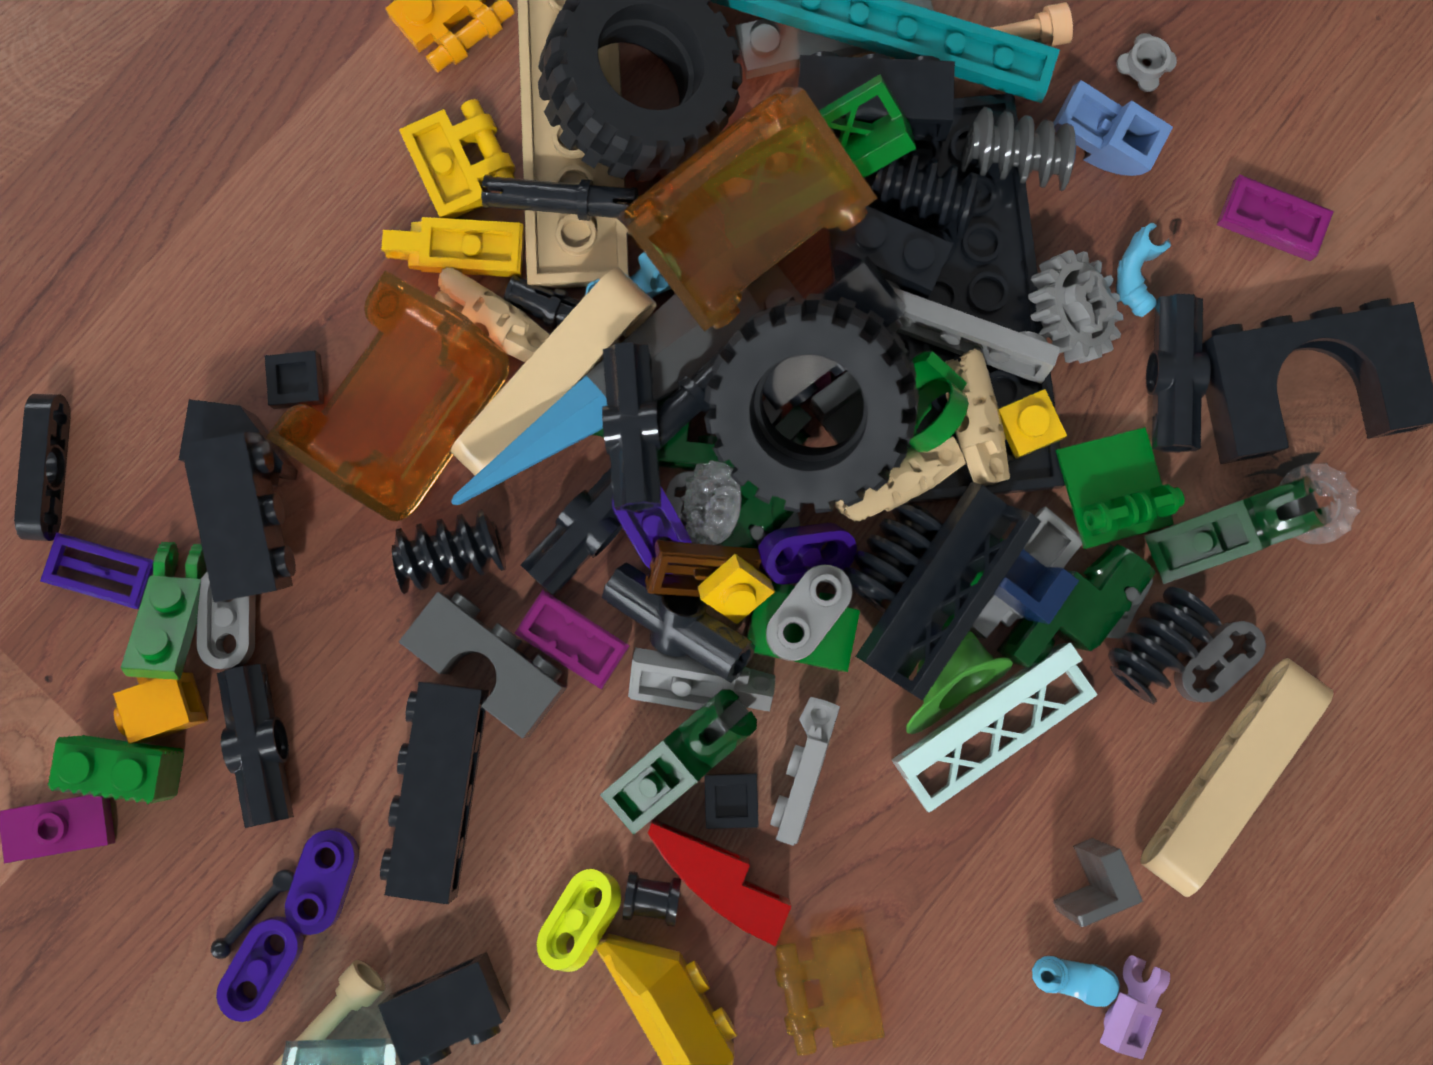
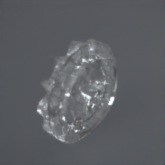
M710 460L709 463L697 464L694 475L685 479L687 491L684 496L680 497L684 501V510L680 514V519L687 522L686 531L690 537L697 539L698 544L717 545L722 543L732 533L739 518L741 509L740 485L730 476L733 469L723 462Z
M1328 463L1305 464L1293 469L1282 479L1279 486L1308 476L1312 480L1319 496L1327 495L1334 498L1330 505L1324 507L1328 524L1296 536V539L1310 544H1325L1335 541L1352 530L1351 525L1354 518L1361 510L1356 506V495L1359 490L1352 487L1346 479L1347 472L1337 471L1329 467Z

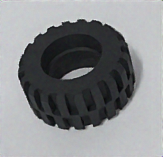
M711 0L565 1L562 10L559 11L540 55L538 69L542 74L538 81L539 97L543 101L550 100L544 111L550 126L560 125L563 132L559 139L569 150H572L575 146L585 154L581 161L594 169L599 162L609 167L608 175L623 179L628 172H634V178L637 181H652L658 172L666 178L679 173L684 165L691 166L729 123V117L736 110L740 99L737 89L742 84L743 68L740 63H734L740 55L736 38L734 36L728 37L725 32L729 27V23L721 11L714 13L708 6ZM614 43H631L644 47L656 54L668 66L675 78L679 92V106L666 110H651L636 106L625 100L606 80L600 67L598 49Z
M808 294L806 299L795 300L793 296L779 300L773 307L767 310L763 308L750 317L732 336L712 367L714 373L706 385L704 401L710 404V410L705 415L707 433H716L718 439L713 446V450L720 462H725L729 459L733 464L734 469L730 476L741 487L748 480L756 485L758 490L754 497L769 504L773 495L786 500L784 510L801 512L803 503L814 504L816 513L833 511L835 502L843 500L848 507L863 501L865 491L869 488L878 491L889 481L891 470L894 467L899 468L907 455L910 439L914 435L918 410L919 390L916 388L917 374L913 361L907 358L904 352L905 344L897 332L890 333L883 326L884 319L871 310L866 314L855 308L857 303L843 297L840 298L839 302L825 300V294ZM813 355L830 359L848 370L859 383L864 397V414L855 433L847 440L828 447H808L797 444L783 436L770 422L762 401L765 382L769 374L780 363L795 356Z

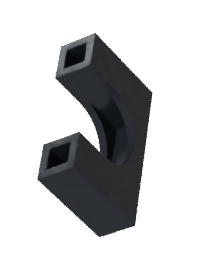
M1385 298L1362 304L1357 312L1343 314L1342 307H1331L1311 313L1309 315L1310 320L1293 322L1292 315H1285L1265 320L1260 323L1261 328L1244 331L1242 324H1232L1212 330V337L1202 343V352L1207 353L1210 359V381L1205 395L1220 465L1267 457L1289 448L1278 399L1277 381L1283 362L1294 351L1311 350L1324 353L1337 360L1348 371L1357 390L1367 439L1413 432L1433 425V383L1414 302L1392 305L1391 298Z

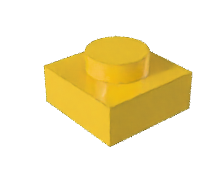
M1046 389L999 409L1005 436L1015 459L1055 443L1067 436Z
M736 554L697 586L701 600L735 624H738L775 592L770 578Z

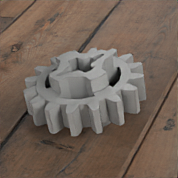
M1069 250L1042 262L1039 265L1041 272L1032 275L1031 278L1038 291L1028 294V299L1036 304L1037 310L1031 315V319L1033 321H1041L1043 326L1039 335L1045 339L1050 338L1053 345L1061 347L1059 353L1064 352L1065 362L1067 363L1078 360L1081 364L1111 352L1114 349L1111 341L1119 339L1121 336L1120 331L1115 326V322L1123 320V314L1117 311V302L1120 300V296L1117 293H1111L1109 288L1113 282V277L1111 275L1103 277L1100 274L1102 263L1099 260L1089 263L1088 252L1085 251L1075 255L1073 250Z

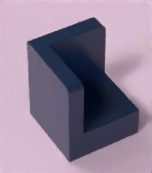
M1023 549L994 592V595L1025 619L1050 624L1079 580L1064 568L1045 567Z

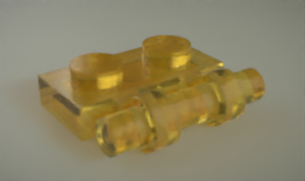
M861 927L811 937L814 959L799 962L795 943L775 947L779 965L774 970L777 986L783 987L788 1010V1015L784 1017L787 1034L793 1036L797 1055L804 1056L817 1052L814 1031L820 1028H829L833 1048L885 1037L864 933ZM819 979L824 1006L809 1009L804 983Z

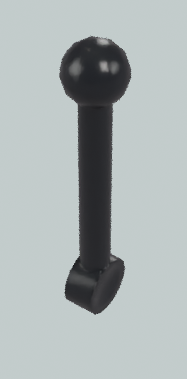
M282 870L277 872L273 877V886L224 938H218L213 941L211 945L213 957L224 959L229 956L232 944L280 892L290 889L295 875L292 871Z

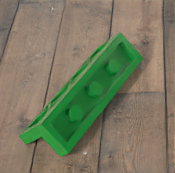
M879 74L702 179V185L723 214L725 219V235L737 250L916 149L908 119L883 77ZM877 95L889 113L872 124L854 120L858 106ZM822 127L841 130L838 143L827 150L809 146L812 133ZM778 153L797 157L794 168L784 175L764 172L767 160ZM734 179L753 182L751 193L734 204L730 202L720 188Z

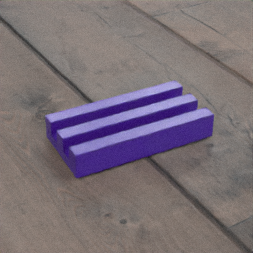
M56 532L40 582L139 610L149 576H152L153 560ZM68 546L138 566L137 576L63 555L65 548ZM59 566L133 586L131 594L126 595L57 575Z

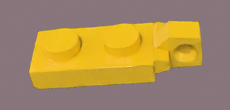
M422 217V222H411V231L383 230L381 250L384 251L387 258L408 260L409 269L421 270V272L441 273L442 269L452 267L468 275L504 277L517 275L522 277L525 228L523 224L517 222Z

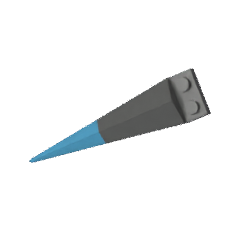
M755 239L737 250L732 248L717 260L713 259L622 343L634 342L649 346L652 358L654 401H659L674 394L680 388L678 382L684 376L691 378L718 353L721 347L727 345L732 336L750 317L761 309L767 310L773 307L777 301L792 296L795 300L804 298L759 241ZM602 360L463 486L453 496L452 504L460 505L602 430V407L607 406L604 361Z

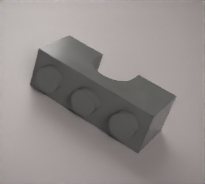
M437 592L398 642L439 674H450L459 661L471 653L480 652L487 656L496 670V684L481 707L522 739L530 737L567 689L566 686L558 681L563 672L539 654L532 661L517 648L522 641L501 624L497 623L491 629L476 618L481 609L461 593L456 592L451 598L446 594Z

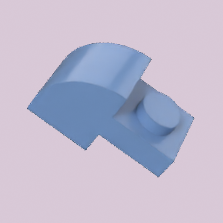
M1082 80L1071 88L1053 122L1055 132L1065 123L1074 126L1076 145L1087 152L1083 159L1084 161L1102 170L1127 176L1141 175L1152 169L1173 129V126L1131 100L1124 106H1121Z

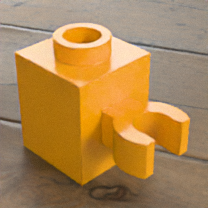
M182 672L181 679L179 680L136 677L139 685L113 693L117 705L114 709V720L120 733L127 737L129 744L151 742L208 721L193 673Z

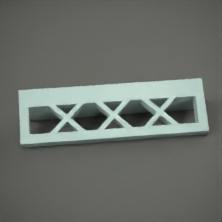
M1071 643L1057 644L1041 662L1033 663L1030 668L1024 667L892 759V762L928 813L1097 696L1093 687L1076 665L1082 661V658ZM1066 672L1079 693L1063 704L1044 701L1046 685ZM1036 693L1035 699L1029 698L1030 696ZM1020 703L1034 705L1031 726L1022 733L1002 730L1004 715ZM1043 707L1055 709L1041 719ZM994 722V728L987 727ZM980 731L992 734L989 756L979 763L960 759L961 748L964 742ZM1001 736L1013 738L999 748ZM953 751L952 757L946 756L948 753ZM937 761L951 763L947 785L930 796L917 778V775ZM959 765L972 767L957 777Z

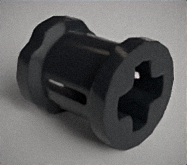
M630 871L622 919L631 920L633 916L659 918L665 920L667 926L675 927L681 878L674 877L671 882L642 879L639 878L638 872Z

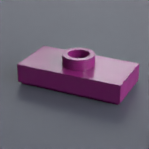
M1239 174L1233 180L1217 225L1311 261L1319 253L1334 211Z
M544 590L541 591L514 633L600 689L604 688L630 647L627 643Z
M91 794L0 811V835L4 864L116 843L110 798H104L103 796L94 797Z

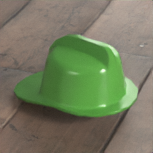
M969 631L923 699L924 704L908 722L906 732L912 735L932 726L969 696L990 686L1003 677L1011 669L1013 661L1009 657L994 659L976 636ZM925 658L920 660L917 673L924 664Z

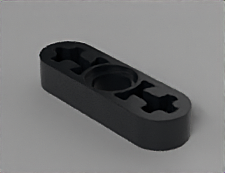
M34 393L28 397L25 404L14 513L15 529L17 535L22 540L53 541L56 532L59 533L70 430V408L67 399L61 394Z

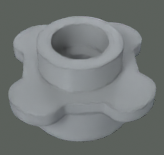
M1144 33L1136 37L1134 47L1129 53L1119 56L1116 65L1121 74H1129L1138 82L1140 90L1151 92L1158 87L1159 78L1165 72H1170L1175 68L1177 59L1164 40ZM1142 60H1149L1151 62V65L1145 66L1142 63Z

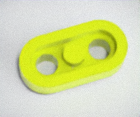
M586 869L577 873L570 880L538 934L537 952L545 966L553 970L572 972L586 964L621 904V889L613 876L598 870ZM601 890V902L595 907L594 897ZM573 936L574 947L568 953L566 944L568 939Z

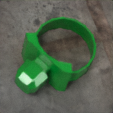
M923 351L912 359L917 374L916 388L919 390L916 425L913 438L910 439L909 444L918 452H928L947 441L960 427L967 414L969 405L967 396L962 392L967 382L933 351ZM948 392L950 394L949 401L942 413L931 425L916 434L919 424L931 409V402Z

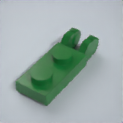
M161 542L153 560V576H149L120 667L126 676L181 679L197 624L201 578L207 572L202 544H193L191 546L185 563V578L174 577L179 560L177 544L175 542Z

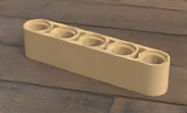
M619 267L610 270L595 284L454 442L450 452L476 476L603 360V349L622 343L643 324L654 311L656 302Z
M1289 658L1283 659L1271 669L1151 838L1142 853L1140 863L1184 897H1189L1196 893L1207 881L1332 701L1333 690Z

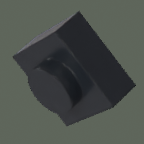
M314 350L265 355L268 406L273 409L324 404L321 355Z
M757 773L706 774L704 776L706 829L759 827Z

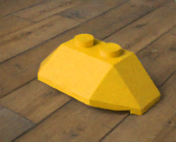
M607 934L601 938L596 946V950L606 964L663 1065H733L734 1044L732 1039L737 1037L738 1034L723 1007L714 1011L704 992L710 989V985L695 960L687 964L679 951L613 934Z

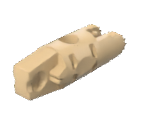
M446 267L439 274L438 286H440L441 291H437V294H435L434 306H436V309H439L440 312L445 313L446 316L501 352L526 362L550 336L549 333L529 318L526 313L458 270Z
M975 348L963 353V356L960 357V362L951 359L945 363L967 382L962 392L968 398V410L955 433L973 482L987 486L1009 479L1010 473L1005 446L1006 436L983 353L980 352V349L977 350ZM947 392L946 397L948 402L950 394Z
M953 436L939 447L928 452H918L913 447H910L900 467H894L891 470L889 481L878 491L869 488L865 491L863 501L848 507L843 500L835 502V507L839 509L840 513H844L847 518H852L854 522L856 520L859 522L862 519L866 520V517H872L883 510L891 511L910 499L934 488L965 465L963 453Z

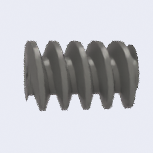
M984 107L970 127L963 152L961 170L965 172L972 159H978L979 174L985 176L992 163H998L999 178L1005 180L1012 167H1018L1019 182L1022 184L1026 183L1034 170L1038 171L1039 187L1045 188L1054 174L1058 175L1059 191H1063L1069 183L1075 161L1076 139L1074 126L1065 123L1061 125L1055 134L1054 123L1051 120L1045 119L1041 121L1035 130L1033 118L1025 115L1021 117L1014 128L1013 114L1007 111L1001 113L994 124L992 110Z

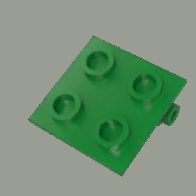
M1146 427L1055 450L1084 549L1174 525L1172 515L1177 513L1179 507L1184 505V494L1179 487L1173 488L1171 485L1162 484Z

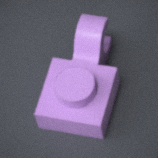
M1131 955L1123 967V978L1128 987V994L1119 992L1116 1002L1107 1010L1104 1018L1105 1030L1099 1043L1118 1053L1143 1060L1162 1009L1156 1007L1160 995L1169 985L1170 972L1154 967L1150 979L1147 982H1143L1142 971L1145 968L1146 961Z

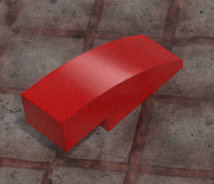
M653 819L648 835L665 861L682 881L715 912L743 931L776 947L792 907L789 898L744 880L750 867L749 858L657 819Z

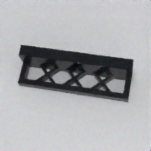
M971 482L855 657L923 701L1042 521L1030 512L1007 505L985 486ZM1011 523H1017L1007 539L1000 542ZM984 570V573L979 579V581L975 585L971 586V583L973 582L977 574ZM955 614L948 628L942 631V627L947 619ZM925 658L924 664L912 681L908 679L920 660Z

